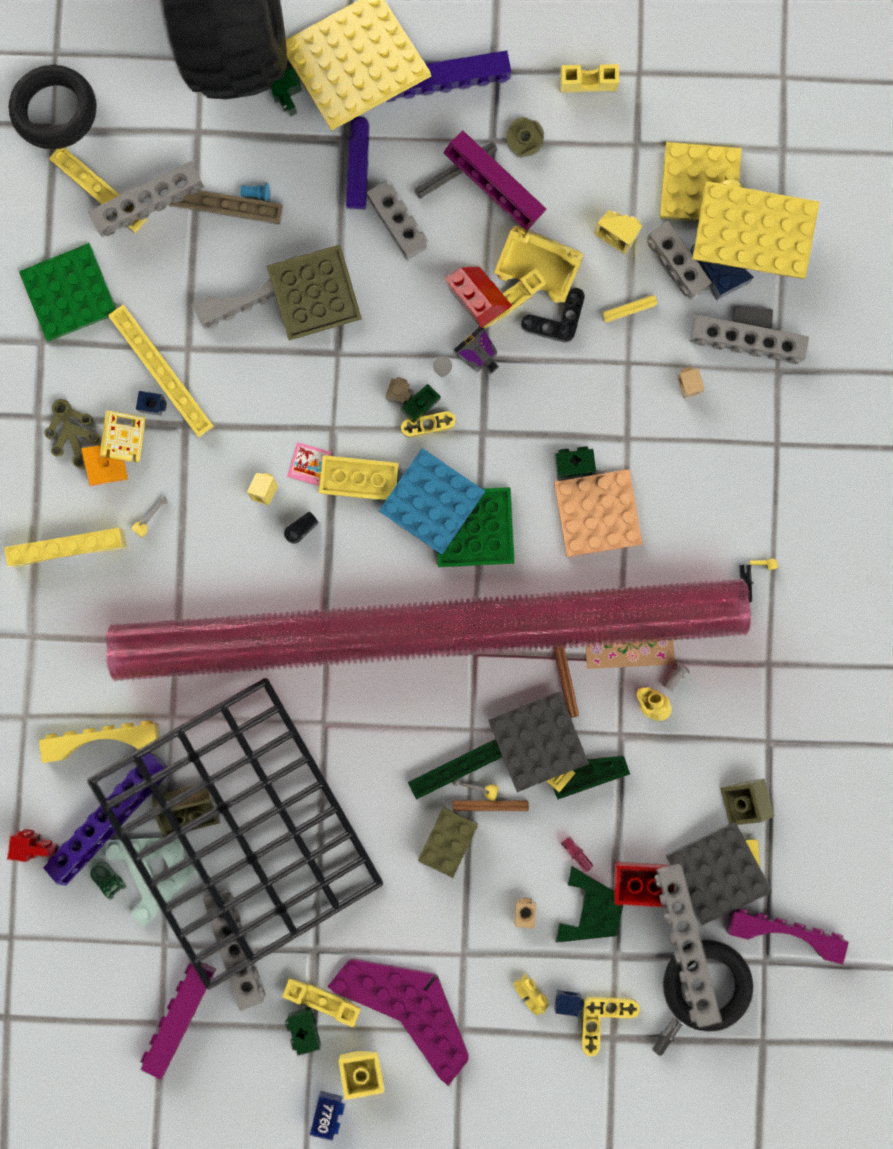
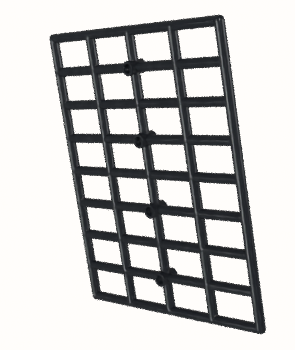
M267 678L261 679L89 777L87 780L205 988L208 990L383 886V880ZM264 687L274 706L238 726L228 707ZM221 712L231 731L200 749L194 750L185 732ZM279 713L288 732L252 751L243 732ZM178 736L188 755L151 776L141 757ZM236 737L246 756L209 776L200 757ZM293 738L303 756L267 777L257 758ZM134 761L144 781L107 801L97 782ZM193 763L203 781L166 801L156 782L187 764ZM251 763L260 781L224 801L214 783L244 765ZM307 763L317 782L281 802L271 783ZM149 787L159 806L122 827L112 808ZM207 787L217 806L181 827L170 808ZM265 788L274 807L238 827L229 808ZM321 788L332 807L296 827L286 808ZM164 813L174 831L137 852L127 833ZM279 813L289 832L259 850L252 851L243 834ZM336 813L346 832L310 853L300 834ZM218 814H222L232 832L195 852L185 834ZM178 838L189 857L152 878L141 859ZM236 838L246 857L210 878L200 859ZM350 838L360 857L329 876L324 877L314 859ZM294 839L304 857L274 875L267 877L258 859L289 840ZM308 863L318 882L287 901L282 902L272 884ZM193 864L203 883L166 903L156 885ZM365 864L374 882L339 903L329 884L360 865ZM252 865L261 882L224 903L215 884L245 866ZM208 889L218 908L181 929L171 910ZM265 889L275 908L239 929L229 910ZM322 889L332 907L296 928L287 909ZM222 915L232 933L200 953L195 954L186 935ZM275 916H281L290 933L254 954L243 935ZM237 940L247 959L210 980L200 961Z

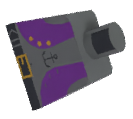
M483 327L477 328L454 348V354L476 372L485 367L492 374L499 368L493 360L497 355V349Z

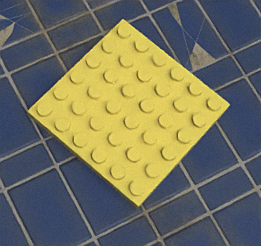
M358 0L286 39L287 59L331 131L431 77L428 67L385 0Z

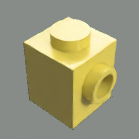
M256 472L247 493L252 501L269 506L278 485L272 475Z

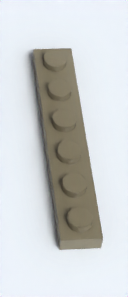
M200 191L193 195L189 194L178 203L168 204L171 207L279 225L281 224L284 207L283 204L207 191Z

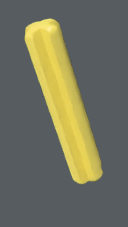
M655 295L605 311L602 314L605 322H610L657 305V299Z

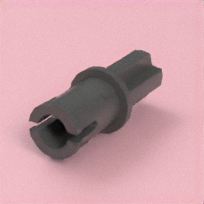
M673 1017L664 1032L661 1031L662 1035L652 1048L659 1056H662L670 1043L674 1042V1037L683 1026L678 1021L673 1028L677 1022Z

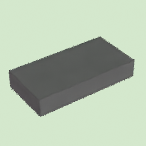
M734 307L733 322L768 329L772 328L773 309Z

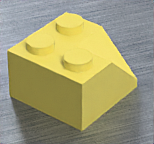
M608 210L598 222L594 234L623 254H626L638 237L642 225L633 216H621L615 211L611 212Z
M355 1051L340 1054L338 1062L345 1100L384 1093L385 1083L377 1052Z

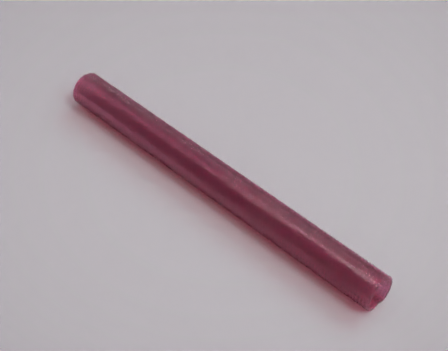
M740 578L716 580L715 582L712 580L709 582L699 581L698 583L687 582L686 584L684 582L681 584L671 583L669 585L664 584L663 586L659 584L657 587L656 585L651 587L650 585L645 587L642 585L640 587L635 586L634 588L630 586L628 589L627 587L622 589L620 587L616 589L613 587L611 590L606 588L605 591L601 588L599 592L598 589H594L593 592L591 589L587 592L583 590L582 593L580 590H577L576 594L572 590L570 595L568 591L564 592V595L563 592H559L558 595L557 592H554L553 596L550 592L547 593V596L545 593H542L541 597L539 593L535 594V597L534 594H530V597H528V594H525L524 598L520 594L518 598H516V595H513L512 599L509 595L506 596V599L504 596H501V600H499L498 596L495 597V600H493V597H489V600H487V597H484L483 601H481L480 597L477 601L475 598H472V602L467 598L466 602H464V599H460V603H458L457 599L452 603L450 599L449 603L443 600V604L438 600L437 604L431 601V605H429L428 601L425 602V605H423V602H419V605H417V602H414V606L410 602L408 606L402 603V607L398 603L396 607H394V604H390V608L387 604L384 605V608L382 605H379V608L373 605V609L368 605L367 609L361 606V610L358 606L355 607V610L353 607H349V611L346 607L343 608V611L339 607L337 611L335 608H332V612L328 608L326 612L324 609H320V613L319 610L315 609L314 613L313 610H309L308 613L306 610H303L302 613L298 610L297 613L291 611V614L286 611L285 615L283 612H280L279 615L277 612H274L273 615L272 613H262V615L257 613L256 616L250 614V617L245 614L244 617L243 615H228L227 617L221 616V618L216 616L215 619L214 617L209 619L204 617L203 619L187 618L180 621L177 619L174 621H151V623L146 621L145 623L110 624L106 634V659L109 674L113 681H124L130 679L140 680L142 678L205 675L206 673H234L235 670L236 672H241V670L243 672L247 670L249 672L253 670L263 671L264 668L265 670H270V667L272 670H275L276 667L277 669L282 667L284 669L288 667L291 669L293 666L298 668L299 664L300 667L304 668L305 664L306 667H310L311 663L313 667L317 666V663L318 666H322L323 663L327 666L328 662L331 666L334 665V662L336 665H339L340 661L343 665L346 664V661L347 664H351L352 660L356 664L357 660H359V663H363V659L366 663L369 662V659L372 663L375 662V659L377 662H380V658L384 662L386 658H388V661H392V657L397 661L398 657H400V660H404V656L406 660H409V656L413 660L415 656L421 659V655L426 659L427 655H429V658H432L433 654H435L437 658L439 654H441V657H444L445 653L447 657L450 656V653L455 657L456 653L461 656L462 652H464L466 656L468 652H470V655H473L475 651L478 655L479 651L485 654L486 650L490 654L491 650H493V653H497V650H499V653H502L503 649L506 653L509 652V649L511 652H514V648H516L517 652L520 651V648L525 652L526 648H528V651H531L533 647L536 651L538 647L540 650H543L544 646L548 650L550 646L551 649H555V646L560 649L561 645L564 649L567 648V645L569 648H572L573 644L577 648L579 644L580 647L585 645L587 647L590 645L596 646V643L598 646H601L602 642L606 646L608 643L609 645L614 643L616 645L620 643L625 644V642L630 644L631 641L632 643H637V641L638 643L643 641L647 643L649 641H666V639L668 641L672 639L675 641L678 639H700L701 637L717 638L729 637L730 635H748L751 625V609L748 587L744 579Z

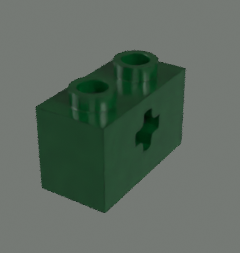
M588 446L578 447L577 451L560 449L554 455L557 478L595 474L596 472L594 450L588 449ZM573 457H575L577 461L579 460L576 466H574V463H570Z
M309 1007L289 1013L285 1024L287 1031H291L292 1039H290L292 1050H296L297 1056L320 1050L321 1041L312 1008ZM300 1028H302L303 1031H306L305 1035H303L302 1032H299Z

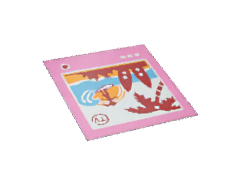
M297 442L287 477L319 486L323 455L331 456L332 452Z

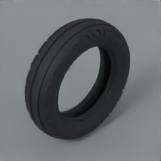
M45 65L29 71L15 84L9 99V116L16 132L28 143L49 150L66 148L80 141L91 129L97 110L96 97L89 82L77 71L62 65ZM49 86H64L71 89L78 98V107L73 118L65 125L55 129H43L31 123L28 118V106L33 96Z
M701 940L705 958L716 959L725 963L734 976L735 988L732 998L723 1008L719 1009L722 1022L698 1028L697 1024L691 1021L689 1010H692V1008L685 1002L682 995V982L679 975L682 969L681 965L676 963L675 956L671 958L666 967L663 978V991L668 1007L683 1024L699 1031H719L735 1024L747 1011L753 995V979L748 964L735 949L719 941ZM691 943L684 946L682 949H689L691 947ZM690 961L687 964V968H689L696 961Z

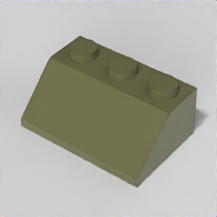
M192 786L165 792L162 795L168 801ZM206 787L170 809L182 827L215 808L216 802ZM153 795L152 808L154 809L158 807L159 804ZM164 813L155 817L164 837L174 831ZM219 814L192 830L219 824Z

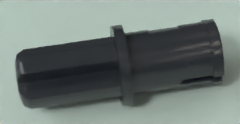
M739 565L740 582H738V585H740L742 603L752 602V585L754 584L751 576L752 565H746V573L744 565Z

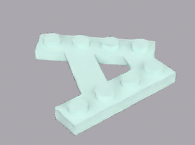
M163 837L129 839L136 851L139 852ZM177 838L141 860L153 878L154 874L147 858H164L168 868L186 857L184 848ZM109 839L106 842V859L126 860L143 899L130 915L145 927L161 909L121 840ZM193 864L156 885L166 903L195 874L197 870Z

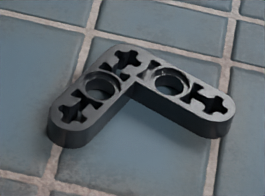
M573 288L569 291L561 322L528 314L521 321L523 331L563 343L572 341L585 299L584 292L579 288ZM575 293H578V297L581 299L577 300L574 307L572 306L573 297L571 295L574 296ZM570 310L574 311L576 313V318L574 320H568L566 318V312ZM531 319L533 324L538 325V321H540L539 331H536L537 326L532 325L531 328H527V324L524 322H528ZM545 324H551L553 332L545 333L542 328ZM568 324L570 325L569 333L571 335L564 338V334L561 331L564 332Z

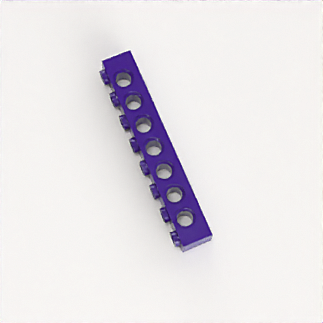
M150 752L142 757L151 776L168 767L157 755ZM137 766L128 772L127 777L121 783L115 786L113 792L106 798L107 801L144 781ZM165 778L156 782L157 786H159ZM149 787L121 802L119 807L116 805L112 808L121 825L127 821L152 793ZM101 805L87 817L86 822L74 831V835L61 845V849L50 857L47 864L43 867L56 884L67 886L116 833L109 819L105 821L106 814Z

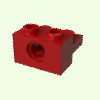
M23 829V831H17L16 834L10 836L7 860L28 862L31 858L34 859L37 856L48 857L57 852L58 844H53V841L48 839H41L39 842L40 834L34 833L35 830Z

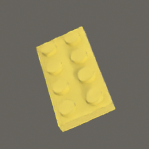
M323 455L319 494L386 501L397 485L399 463Z

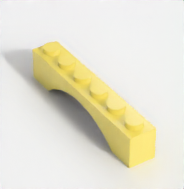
M121 528L4 547L6 562L9 567H20L63 557L127 548L124 529Z
M152 720L140 721L141 725L133 726V723L121 724L122 728L114 729V725L102 727L103 731L96 732L95 728L83 729L82 734H76V731L64 732V736L57 737V733L45 735V739L39 740L42 763L64 760L80 746L97 739L119 740L140 749L160 738L158 723H152Z

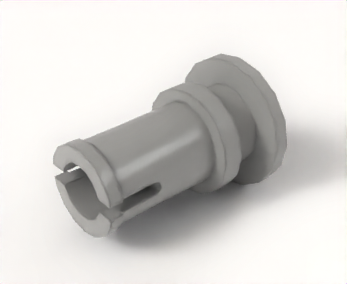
M445 356L438 357L433 363L434 371L441 377L446 376L452 369L451 360Z
M674 661L676 667L671 669V674L662 684L671 692H673L681 678L684 679L686 672L690 674L686 666Z

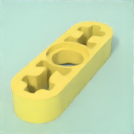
M448 411L421 416L417 421H420L422 431L418 432V428H414L412 433L404 430V428L409 423H411V426H417V423L407 419L402 423L401 431L406 437H415L449 430L455 425V416ZM444 416L452 419L450 425L439 423L440 428H437L436 417H439V421L444 420ZM427 419L432 420L434 423L433 428L430 430L423 427V422Z

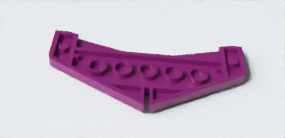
M358 959L348 960L329 983L328 988L338 995L399 1020L440 1080L449 1086L468 1062L469 1053L438 976L426 990L424 987L435 973Z

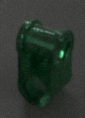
M99 862L91 869V879L109 900H112L118 891L127 887L124 880L116 874L108 863ZM97 868H102L105 871V876H99L96 872Z

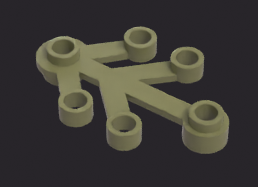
M58 399L52 405L53 419L44 432L48 439H55L58 434L56 429L62 420L64 427L56 444L51 448V453L56 457H61L64 454L63 447L65 442L69 438L75 454L73 465L79 469H85L84 464H79L80 459L83 457L76 434L87 438L91 443H97L100 436L95 431L90 432L72 424L69 416L80 420L85 426H89L93 423L91 415L71 409V405L67 400ZM61 406H65V410L63 412L59 411V408ZM88 416L90 418L89 422L84 423V418ZM53 430L54 435L49 437L48 432ZM95 434L96 439L92 441L90 436ZM56 448H60L59 454H55Z

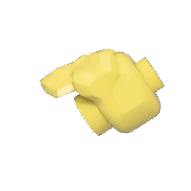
M643 687L637 690L640 709L646 717H650L655 721H662L671 715L672 706L667 696L661 694L658 690L650 689V687Z

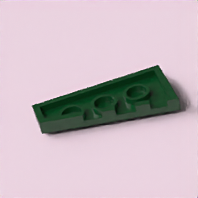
M624 756L588 759L589 764L573 770L575 772L574 776L560 792L554 789L557 800L630 775Z

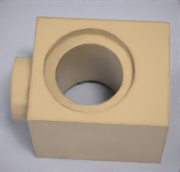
M688 367L682 369V373L677 376L683 398L700 394L705 390L698 368Z
M525 897L516 900L515 927L535 928L536 902L532 901L531 898ZM523 908L531 910L530 914L526 917L520 915V911Z

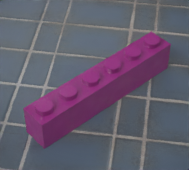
M463 130L444 150L443 154L524 230L528 231L547 210Z
M200 961L210 980H212L217 969ZM190 962L184 972L187 975L185 980H180L175 990L178 992L176 998H171L166 1008L169 1010L167 1016H162L158 1027H160L158 1034L154 1033L149 1042V1045H151L149 1052L145 1051L140 1060L143 1063L140 1070L159 1080L165 1075L207 990Z

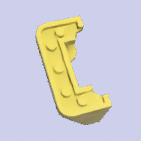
M514 226L509 233L494 273L504 281L513 278L520 280L536 268L547 283L541 290L548 292L550 300L556 303H564L584 254L530 230L526 231L520 226Z

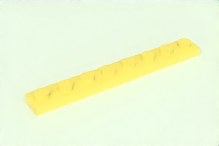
M124 304L109 314V318L195 434L200 438L211 430L214 425Z

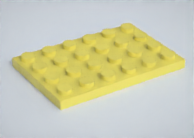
M707 181L705 183L692 260L806 279L820 202Z

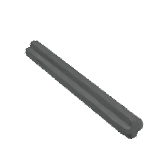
M490 142L482 147L489 155L497 152V146L494 142ZM455 164L415 188L417 197H424L463 173V171Z

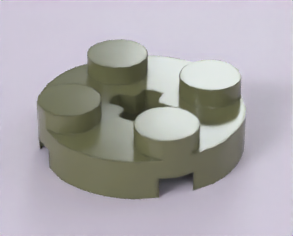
M525 117L519 118L510 124L506 142L509 149L516 156L521 158L529 157L536 154L542 147L544 131L537 121ZM522 133L530 135L528 141L521 140Z

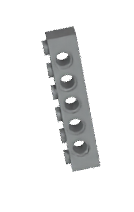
M190 161L88 211L101 237H108L113 235L115 230L127 228L132 225V222L149 217L150 213L154 211L164 210L170 203H178L185 196L200 192L204 185ZM180 181H186L183 187H177ZM162 190H169L165 196L160 195ZM145 198H151L150 203L143 204ZM129 206H134V210L132 212H126V209ZM111 215H117L114 221H109Z
M696 315L693 319L689 341H693L695 345L699 346L709 344L713 345L715 349L729 348L735 353H743L744 351L749 352L751 356L755 357L765 355L769 356L771 360L785 359L788 363L799 364L806 357L809 336ZM707 330H714L716 336L710 337L707 334ZM726 333L733 334L734 341H729L726 338ZM746 336L750 337L753 340V344H747L744 338ZM768 340L771 343V348H766L763 341ZM782 344H787L790 347V352L784 351Z
M228 888L218 891L224 903L234 898L232 892L228 891ZM210 894L203 898L207 914L218 908ZM233 907L229 912L240 929L239 922H241V917L238 910L235 911ZM222 915L210 921L217 942L230 935L225 932L224 928L228 924ZM237 940L220 949L226 971L247 959L241 947L238 953L231 950L232 944H237L240 947ZM253 964L247 967L245 971H240L229 978L239 1011L261 1004L264 996H266L263 985H259L257 979L259 978L258 969L256 966L253 967ZM243 982H250L252 984V989H245L243 987Z

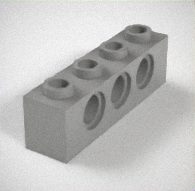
M385 180L366 192L369 202L407 260L427 249L426 242L428 240L422 231L419 233L417 230V222L413 216L409 217L406 213L407 207L402 200L399 201L395 196L397 192L392 184L388 185ZM385 201H391L393 202V205L391 207H385L383 203ZM400 216L403 218V221L395 223L393 219ZM406 232H411L414 236L411 239H406L403 235Z
M669 221L649 234L647 238L648 246L652 251L655 250L657 252L660 263L663 266H667L670 271V277L673 281L679 283L681 286L680 290L685 297L688 296L691 300L709 288L712 284L711 280L698 262L692 260L693 255ZM663 243H668V244H670V245H671V249H670V250L664 249L663 246H662V244H663ZM679 258L682 261V265H676L673 259ZM684 274H691L693 276V280H686Z

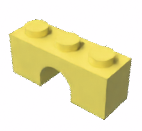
M600 64L599 68L590 71L582 70L581 65L561 66L560 92L617 91L619 85V64Z

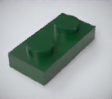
M427 384L406 402L400 411L415 423L441 399V396Z

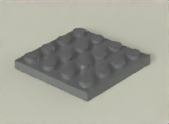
M560 691L488 720L516 792L589 764Z
M736 821L666 854L670 865L680 864L682 866L691 904L701 925H705L772 893Z

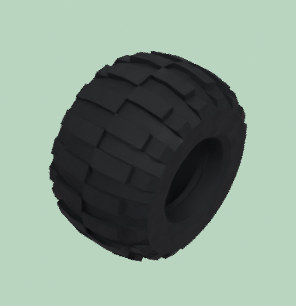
M161 0L164 23L175 63L182 79L192 92H202L206 98L224 100L253 96L273 87L272 82L284 77L287 65V49L280 0Z

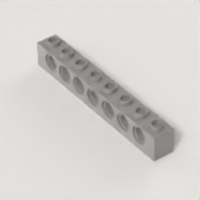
M675 864L656 869L657 875L654 876L656 885L661 887L662 894L659 895L662 907L666 906L667 914H664L667 926L670 925L672 933H669L672 945H676L677 952H674L676 963L681 965L682 971L679 972L682 984L685 983L687 988L684 991L687 1003H690L692 1010H689L691 1021L695 1022L698 1028L722 1022L682 866ZM671 883H675L677 886L674 892L667 891V887ZM675 903H681L679 911L672 910V906ZM680 922H686L684 930H677ZM690 941L691 947L687 950L682 949L683 943ZM690 961H696L694 968H687V964ZM695 980H701V985L698 988L692 987V983ZM699 1000H706V1004L703 1007H697Z

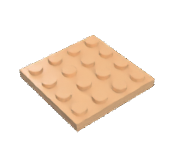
M630 469L554 482L567 557L643 544Z

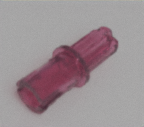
M570 836L561 842V845L571 855V859H574L584 872H588L593 867L592 862L582 852L583 849H580Z

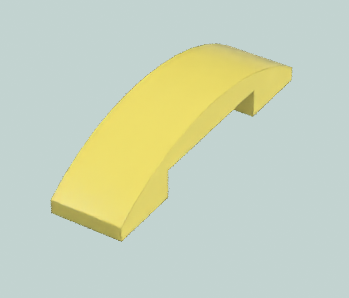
M536 268L503 293L512 304V307L485 325V329L518 308L547 284Z
M289 978L282 995L283 998L299 1005L302 1003L335 1017L337 1021L353 1028L361 1010L360 1007L344 998Z

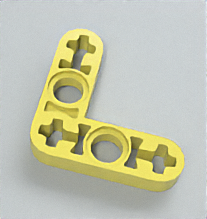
M588 997L585 999L582 1012L581 1045L583 1052L587 1056H595L599 1052L601 1017L635 1018L640 1012L637 1001L631 998ZM591 1002H594L595 1006H601L600 1002H603V1012H600V1008H594L591 1012L587 1006H590ZM608 1003L616 1004L615 1012L609 1013L606 1011ZM619 1003H622L623 1007H629V1004H632L636 1009H633L632 1013H629L627 1009H622L623 1013H620ZM591 1021L597 1024L596 1029L592 1032L586 1029V1024ZM589 1036L592 1037L593 1045L596 1046L592 1048V1051L585 1047L589 1045Z

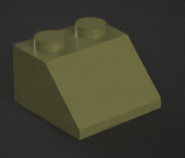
M765 779L750 780L720 788L729 824L735 821L737 825L759 823L774 817Z

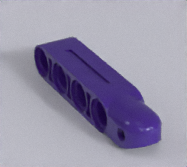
M362 116L354 118L350 125L346 209L366 210L370 127L368 120Z

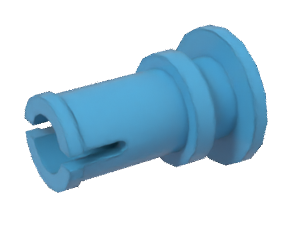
M265 183L264 186L262 184H258V186L242 185L240 193L242 197H253L258 200L264 198V201L268 202L270 199L269 183Z

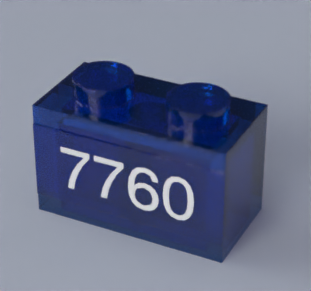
M320 1091L310 1131L311 1136L333 1141L334 1134L338 1135L341 1123L337 1122L339 1115L343 1116L345 1103H342L343 1096Z

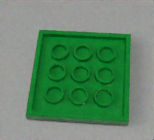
M90 243L19 271L47 342L109 318V314L116 310Z
M511 487L483 489L485 493L444 553L441 555L437 552L438 568L515 564Z

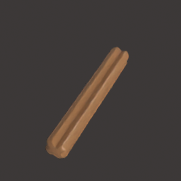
M556 643L553 647L566 707L571 718L578 717L579 712L564 643Z
M527 800L453 801V811L529 810V802Z

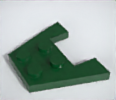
M571 865L568 885L586 889L579 925L573 926L559 922L555 942L617 936L623 905L614 904V891Z

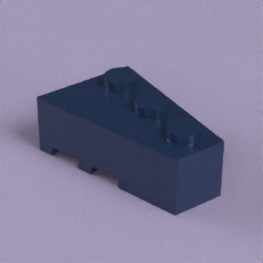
M695 244L692 246V248H691V250H690V252H691L692 255H693V252H694V246H695ZM697 261L712 282L709 288L716 300L749 284L754 278L746 269Z

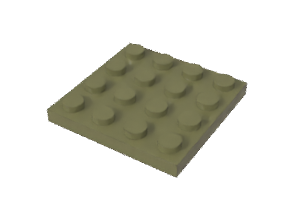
M340 244L266 266L289 341L362 319Z

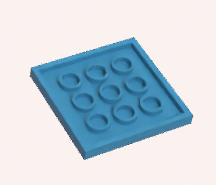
M422 448L379 512L442 555L485 493V490Z

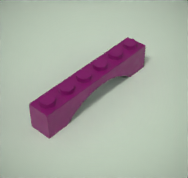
M738 908V910L730 913L726 929L729 935L747 940L767 933L793 935L809 943L824 960L842 965L844 964L849 944L842 934L832 932L831 935L825 934V930L813 927V930L806 929V925L794 922V925L787 924L785 919L776 917L775 920L768 918V915L759 912L753 915L744 908Z

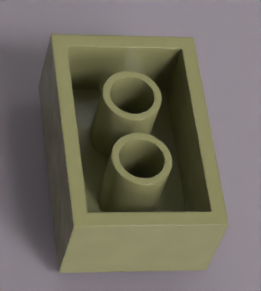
M443 806L420 853L418 862L454 878L478 827V822Z

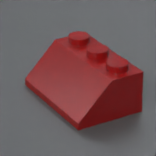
M480 266L460 267L445 278L449 290L480 328L512 307V304Z
M614 861V904L662 907L659 897L662 894L661 887H657L654 876L657 875L656 869L671 865ZM671 883L668 885L667 891L674 892L675 883Z

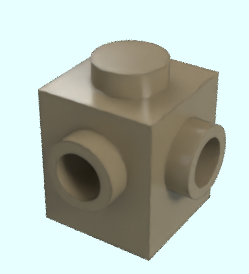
M401 377L391 378L386 393V400L404 405L406 400L409 401L412 390H410V384L407 383V380Z

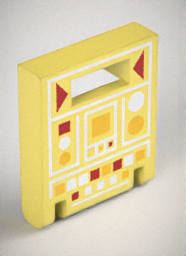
M106 411L100 456L105 457L107 450H109L108 458L131 462L134 454L133 461L139 463L146 417ZM117 417L133 420L132 425L116 424Z

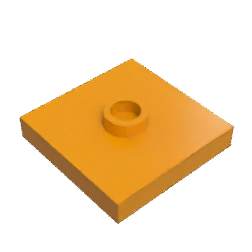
M101 445L81 449L89 487L128 480L124 461L108 458L109 450H107L105 457H101Z

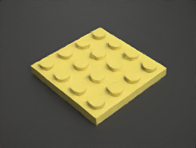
M666 142L660 218L699 222L705 183L709 181L722 184L728 179H734L739 182L742 148Z

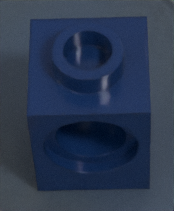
M139 391L136 410L140 413L162 416V411L165 412L167 406L165 397L162 394ZM155 399L156 406L148 408L149 401Z
M557 990L554 1005L555 1014L579 1017V1011H583L584 999H581L580 993Z

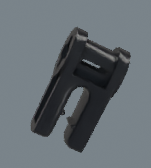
M307 512L285 529L284 536L286 540L292 544L300 542L318 524V521L311 512ZM291 530L294 531V532L298 531V532L296 533L297 538H295V539H294V537L289 538V537H290V533H289V532H290Z

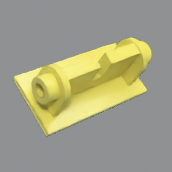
M525 973L521 980L518 979L513 983L515 986L514 990L522 999L527 996L529 997L525 1004L533 1014L535 1013L537 1016L541 1013L544 1014L549 1006L548 1000L538 990L534 980Z

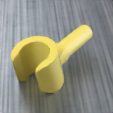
M776 559L750 560V565H767L768 570L778 568Z

